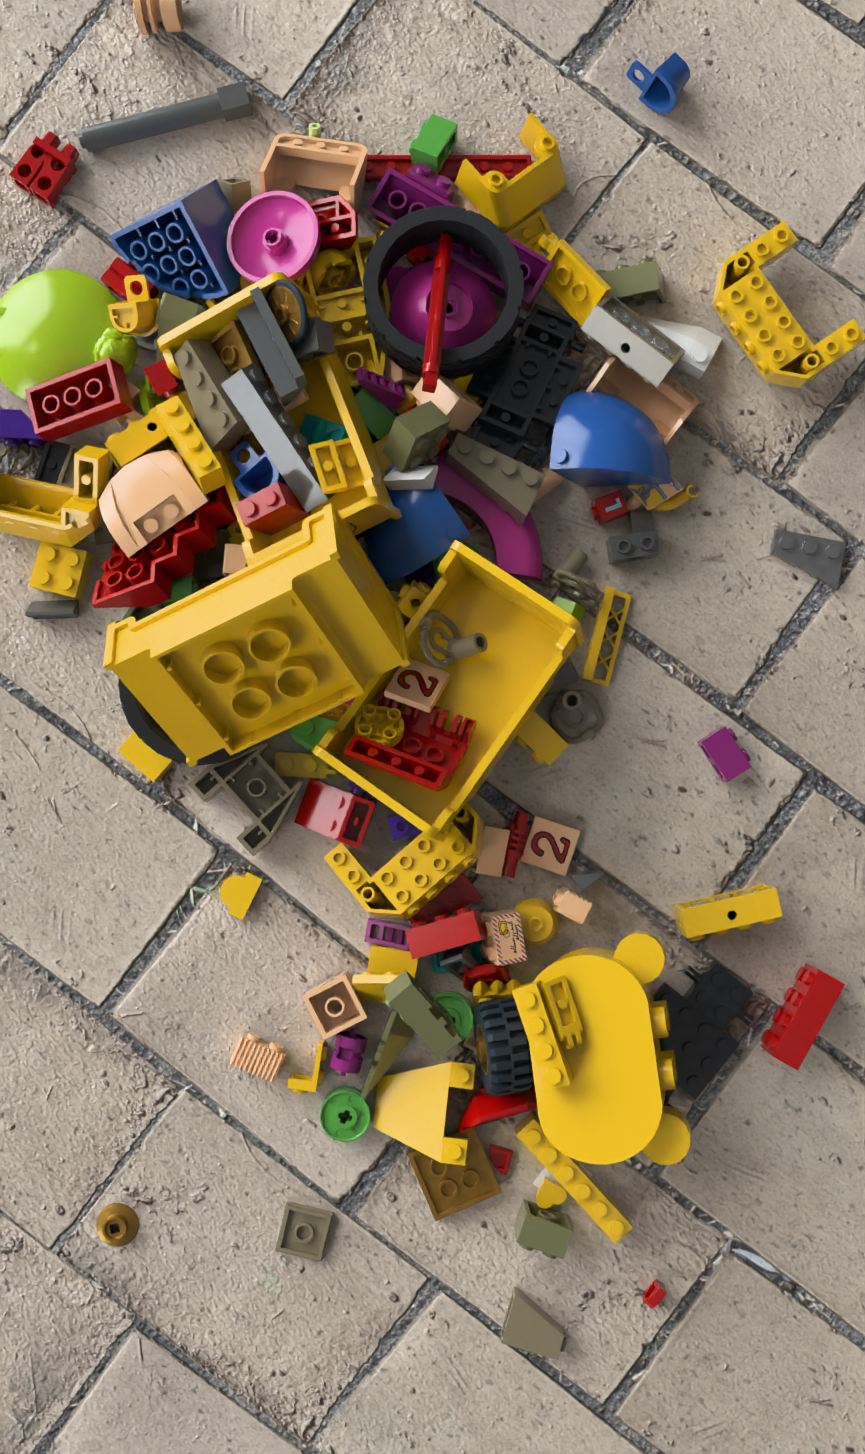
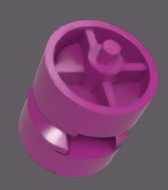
M352 1028L351 1032L341 1031L336 1036L334 1046L337 1050L332 1053L330 1067L342 1071L341 1076H346V1073L358 1074L361 1070L363 1058L360 1054L365 1053L368 1038L357 1034L356 1028Z

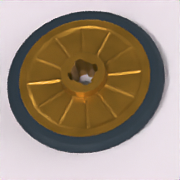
M282 279L272 285L265 299L290 348L293 349L300 345L306 335L308 312L304 297L299 288L291 281Z

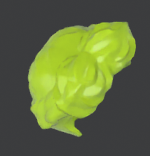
M107 328L103 332V336L95 344V349L93 350L95 363L110 357L123 366L125 375L130 374L135 367V361L138 356L136 338L131 335L122 334L117 329Z

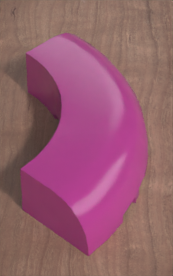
M448 451L440 454L435 483L448 501L467 509L483 526L492 542L496 566L514 578L542 581V548L539 534L530 512H528L523 524L520 525L507 511L505 513L492 499L481 494L480 490L471 482L468 483L445 465Z

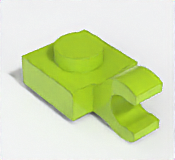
M147 375L145 380H136V386L141 391L139 397L144 417L148 415L149 410L164 402V399L151 393L152 384Z

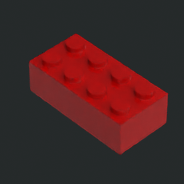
M110 357L25 389L35 435L49 442L134 411L124 368Z
M807 963L797 971L795 976L797 980L793 987L786 991L784 995L785 1002L781 1009L778 1008L772 1018L774 1022L770 1029L764 1031L760 1045L771 1056L796 1070L801 1066L845 986L844 983Z

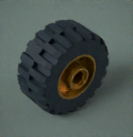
M508 997L480 1001L474 1007L473 1024L477 1060L486 1092L492 1096H501L528 1091L533 1084L530 1046L515 999Z

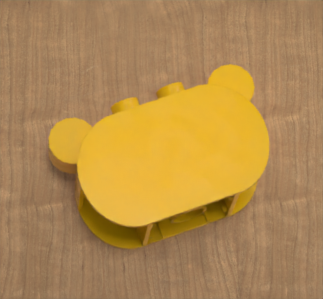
M636 931L629 933L619 942L616 950L604 947H586L573 950L555 960L534 980H540L543 983L565 975L583 1027V1032L580 1033L583 1041L581 1045H574L573 1048L568 1050L564 1042L561 1041L573 1076V1081L570 1085L546 1092L531 1047L530 1054L538 1115L542 1130L550 1143L560 1152L584 1163L599 1165L618 1163L631 1158L642 1150L651 1161L659 1165H672L680 1162L687 1155L690 1148L691 1127L688 1119L680 1110L671 1106H663L666 1090L676 1089L677 1069L674 1050L661 1051L659 1038L669 1037L670 1020L667 1001H654L650 984L660 975L664 968L666 952L664 945L658 937L649 932Z

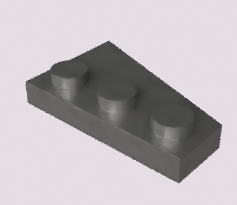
M776 529L773 534L770 554L793 567L803 570L812 578L819 579L830 588L836 590L838 589L846 542Z

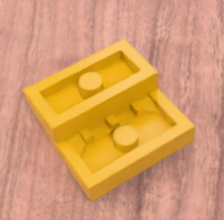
M350 438L335 442L331 439L308 445L323 494L345 492L364 487L363 481L366 479Z

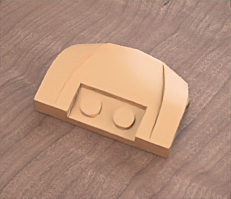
M164 450L146 454L125 465L109 481L98 501L103 520L109 532L129 558L209 501L210 498L207 494L204 495L198 483L184 465L181 455L172 450Z

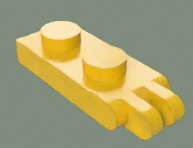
M275 752L274 771L279 776L329 779V774L339 775L338 770H329L330 765L315 754Z
M565 975L540 983L539 986L558 1040L563 1041L568 1050L573 1048L574 1045H581L583 1041L580 1033L583 1032V1027Z

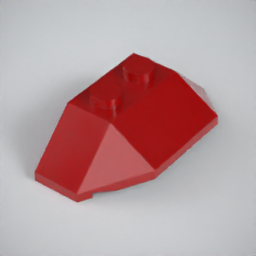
M341 195L307 202L320 223L321 243L318 252L331 248L338 250L350 249L358 238V212Z
M485 1085L479 1086L478 1090L473 1092L458 1119L459 1132L538 1109L535 1086L532 1085L526 1092L492 1096L486 1092Z

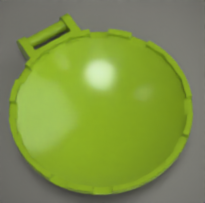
M46 270L20 280L0 299L1 381L10 391L27 402L25 389L95 363L93 350L98 339L103 336V332L107 328L116 329L111 322L108 305L116 303L117 300L101 283L75 271Z

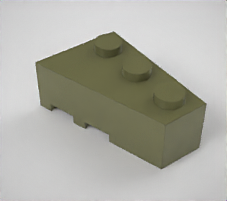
M647 259L640 261L638 265H620L611 271H595L612 288L608 295L611 293L624 304L637 302V306H644L645 301L659 299V304L667 303L664 275L657 261Z
M406 970L383 988L387 997L385 999L387 1006L393 1012L395 1010L398 1012L402 1020L416 1032L439 1059L462 1041L449 1011Z

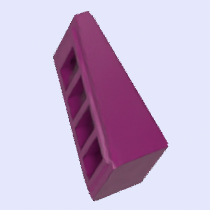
M363 367L357 369L358 384L391 410H394L405 400L406 395L403 385Z
M368 918L364 941L410 951L407 938L405 943H403L405 930L412 929V926ZM376 925H380L378 938H374ZM389 927L387 940H384L385 929ZM395 929H399L397 942L393 941Z

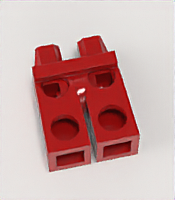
M48 131L42 139L37 136L35 137L33 144L27 149L9 175L16 186L54 209L58 202L56 198L63 187L68 184L72 175L74 176L77 172L75 163L80 154L77 148L68 143L61 152L57 150L61 140L54 133Z

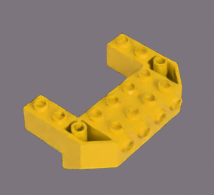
M783 220L724 261L717 274L712 306L766 383L801 388L814 380L821 372L858 348L865 341V334L853 318L817 344L813 345L762 273L764 268L791 251L798 240Z
M86 445L74 454V488L0 473V532L73 547L104 522L98 500L109 483L110 450Z
M466 802L446 830L445 834L448 837L444 842L435 840L422 832L373 876L353 851L342 842L323 858L368 913L375 917L409 919L481 856L484 821Z

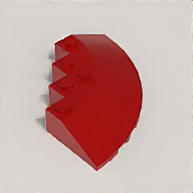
M225 485L207 493V496L210 498L209 501L129 558L115 541L111 548L113 552L111 558L103 563L102 569L104 573L101 580L96 582L91 606L94 608L151 607L170 600L172 580L193 573L194 554L214 547L216 528L237 520Z

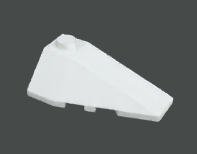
M641 316L686 351L675 368L699 380L714 356L722 338L702 327Z

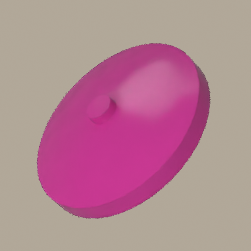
M269 191L250 199L238 210L231 221L227 233V252L232 265L243 278L253 284L274 272H283L293 281L296 280L314 262L321 243L320 223L313 209L303 198L287 191Z

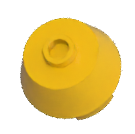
M528 898L518 903L513 911L520 913L524 944L531 946L541 945L549 941L555 934L558 925L557 914L547 901L539 898Z

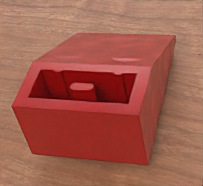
M310 778L294 823L337 841L360 848L377 802Z

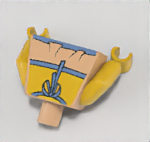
M671 474L670 484L628 485L627 487L633 495L625 502L630 511H636L640 506L644 505L648 511L654 509L657 512L676 509L687 501L696 498L699 493L691 495L689 488L694 485L690 484L684 488Z

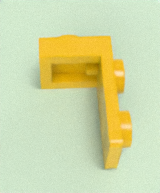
M319 1040L313 1076L290 1074L287 1088L293 1089L294 1093L306 1094L307 1091L316 1092L318 1085H323L325 1071L320 1069L321 1062H326L328 1047H324L325 1040Z

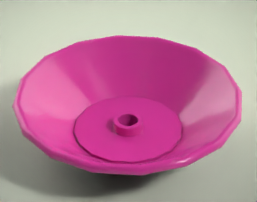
M434 260L416 265L400 279L391 298L392 325L408 339L424 346L426 342ZM451 261L447 306L450 307L451 313L446 312L442 349L461 347L476 341L489 332L497 320V307L487 284L473 271L456 261Z

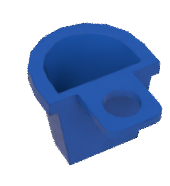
M674 52L653 74L639 61L635 60L627 71V77L643 91L638 99L652 111L664 114L669 113L677 105L679 94L690 78V70L686 62ZM635 70H639L643 74V81L636 77Z
M243 441L230 453V458L241 472L232 482L245 497H249L276 482L288 486L267 453L264 452L259 456L250 442ZM247 449L250 452V458L248 462L241 463L239 454Z

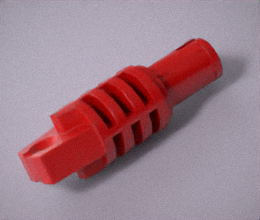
M516 811L513 822H509L508 830H510L501 874L503 876L515 878L519 857L522 858L524 855L523 851L530 827L527 826L528 813Z

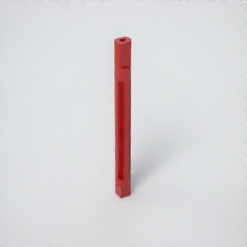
M447 234L440 235L437 257L434 260L422 369V391L429 393L435 392L437 380L440 376L451 270L452 237Z

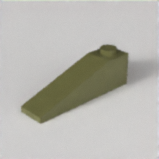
M163 292L155 324H158V337L154 339V347H157L156 362L165 359L159 349L158 338L205 312L206 308ZM152 386L151 393L158 396ZM164 394L158 396L166 401L169 399V397L166 398Z
M396 1010L394 1012L390 1011L360 1097L366 1098L413 1038L415 1031L402 1020Z

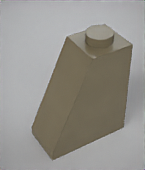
M513 1287L500 1332L501 1343L558 1360L560 1351L564 1352L567 1340L562 1326L519 1288Z

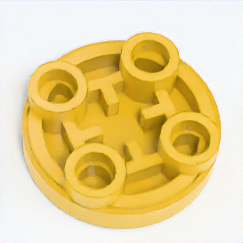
M367 704L363 706L362 711L355 719L354 734L389 747H394L401 741L404 734V721L401 717V711L397 708Z

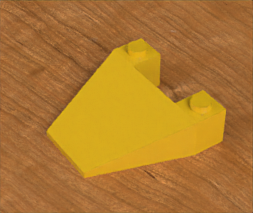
M448 1062L381 1077L377 1086L373 1128L440 1163L465 1166L468 1138L444 1135L449 1087L473 1090L476 1064Z

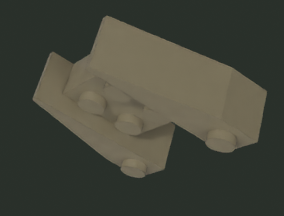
M267 742L249 749L239 757L205 768L188 783L194 792L206 803L225 788L252 818L254 822L237 837V840L252 856H255L273 840L304 786V783L300 780L290 789L263 759L261 755L270 747Z

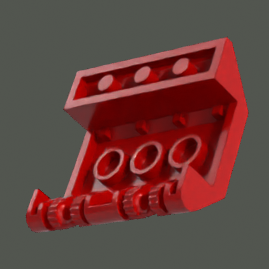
M385 687L378 697V706L400 710L401 702L384 696L385 689L387 688ZM407 705L405 714L401 713L404 721V734L397 745L389 747L355 734L344 755L438 792L448 787L464 758L477 721L467 717L463 721V716L457 714L449 732L444 730L449 717L448 710L442 709L440 713L441 708L434 705L431 712L428 713Z

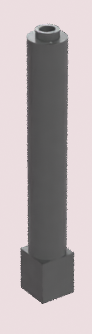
M243 81L217 88L218 93L83 127L81 128L82 133L78 134L80 144L83 149L87 148L90 153L225 118L226 122L251 116L253 113L245 83Z

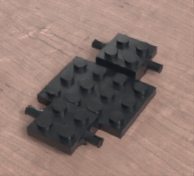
M535 304L531 314L526 319L519 317L517 326L522 329L518 338L513 336L507 348L494 362L479 372L474 373L466 389V393L487 401L481 414L470 425L473 426L471 439L514 460L522 448L536 454L539 448V444L527 439V432L532 421L554 430L560 407L567 396L572 393L583 369V365L563 356L569 349L583 354L587 345L574 340V333L578 327L576 320L538 304Z
M715 961L701 974L690 965L687 969L694 975L685 969L684 974L691 978L694 983L684 996H681L666 982H663L653 995L654 1001H667L670 1020L669 1037L659 1038L661 1051L674 1050L677 1069L676 1089L679 1086L695 1100L740 1045L724 1029L736 1017L740 1018L746 1025L751 1024V1022L744 1016L751 1021L754 1019L753 1016L744 1010L745 1003L753 995V992ZM676 1089L666 1090L663 1106H671L668 1103L669 1098Z

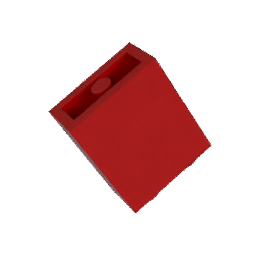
M276 482L236 503L244 527L270 536L312 515L311 511L306 513L290 487L280 482Z

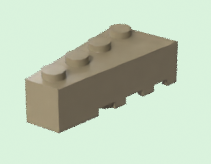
M187 339L176 352L174 358L199 426L212 452L229 451L250 429L221 386L231 376L209 340Z
M460 433L457 434L445 461V465L468 483L471 482L480 490L481 494L492 499L505 513L507 511L520 525L523 524L546 476Z

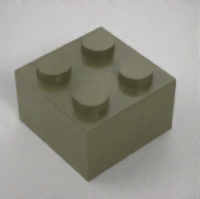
M430 400L395 418L383 453L401 472L409 468H416L422 461L428 458L432 459L439 453V446L447 435L446 430L451 420Z
M523 1199L514 1224L516 1242L526 1250L532 1251L536 1249L542 1251V1254L546 1257L564 1259L573 1232L568 1214L551 1208L543 1209L537 1203Z

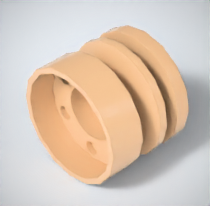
M133 0L134 14L142 35L150 34V24L153 33L159 34L160 22H163L167 33L183 32L184 22L181 0Z

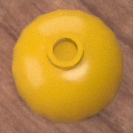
M334 248L318 252L310 266L314 289L319 296L337 292L335 290L342 285L347 288L349 283L351 284L357 272L353 261L343 251Z

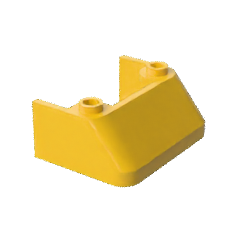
M532 112L527 116L519 139L536 157V162L511 180H508L498 171H489L482 176L467 159H464L455 181V185L477 210L501 229L500 232L511 230L562 192L566 183L558 142Z

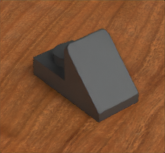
M470 943L448 949L440 961L443 968L461 981H463L462 976L467 970L482 965L472 958Z

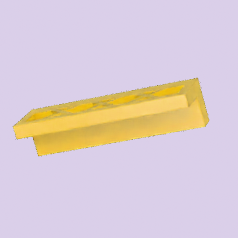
M609 586L603 589L605 595L599 605L581 676L583 681L609 687L632 596L615 591L616 588ZM613 597L625 599L623 609L615 613L611 607ZM622 613L619 621L617 615ZM614 618L618 629L617 632L609 636L605 630L607 621ZM616 636L615 641L613 643L611 638ZM608 640L612 647V653L603 659L600 654L601 644ZM610 658L609 665L607 666L605 661ZM601 663L607 671L605 681L593 678L596 666Z

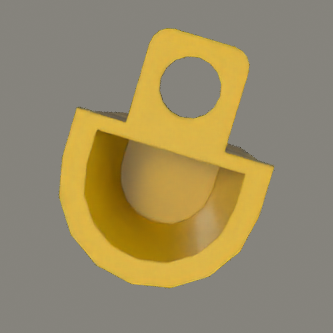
M145 275L126 276L124 283L127 301L108 305L111 322L117 330L137 337L153 335L158 331V324H155L161 298L150 299L148 280ZM135 280L142 284L143 290L140 295H136L132 291L131 285Z

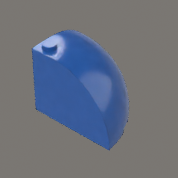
M217 179L162 206L109 236L121 256L128 264L131 262L141 272L140 275H145L147 280L153 285L177 296L203 299L221 297L231 293L241 278L239 272L232 265L227 252V233L234 214Z
M578 390L567 396L560 407L554 425L550 470L581 487L670 484V461L665 450L663 438L655 424L643 411L630 402L605 392Z
M393 463L384 471L385 475L396 467ZM435 482L433 489L389 490L386 486L393 506L400 510L402 517L397 520L389 518L365 530L364 533L367 557L379 576L384 579L385 585L421 568L449 550L455 540L461 542L470 535Z

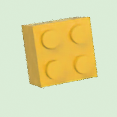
M40 541L29 586L39 591L83 601L94 555L84 550Z

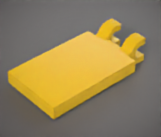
M551 232L548 237L544 234L539 239L538 244L550 254L548 257L542 251H539L538 254L554 262L543 287L582 326L595 305L605 298L612 288L564 239L559 240L554 232Z

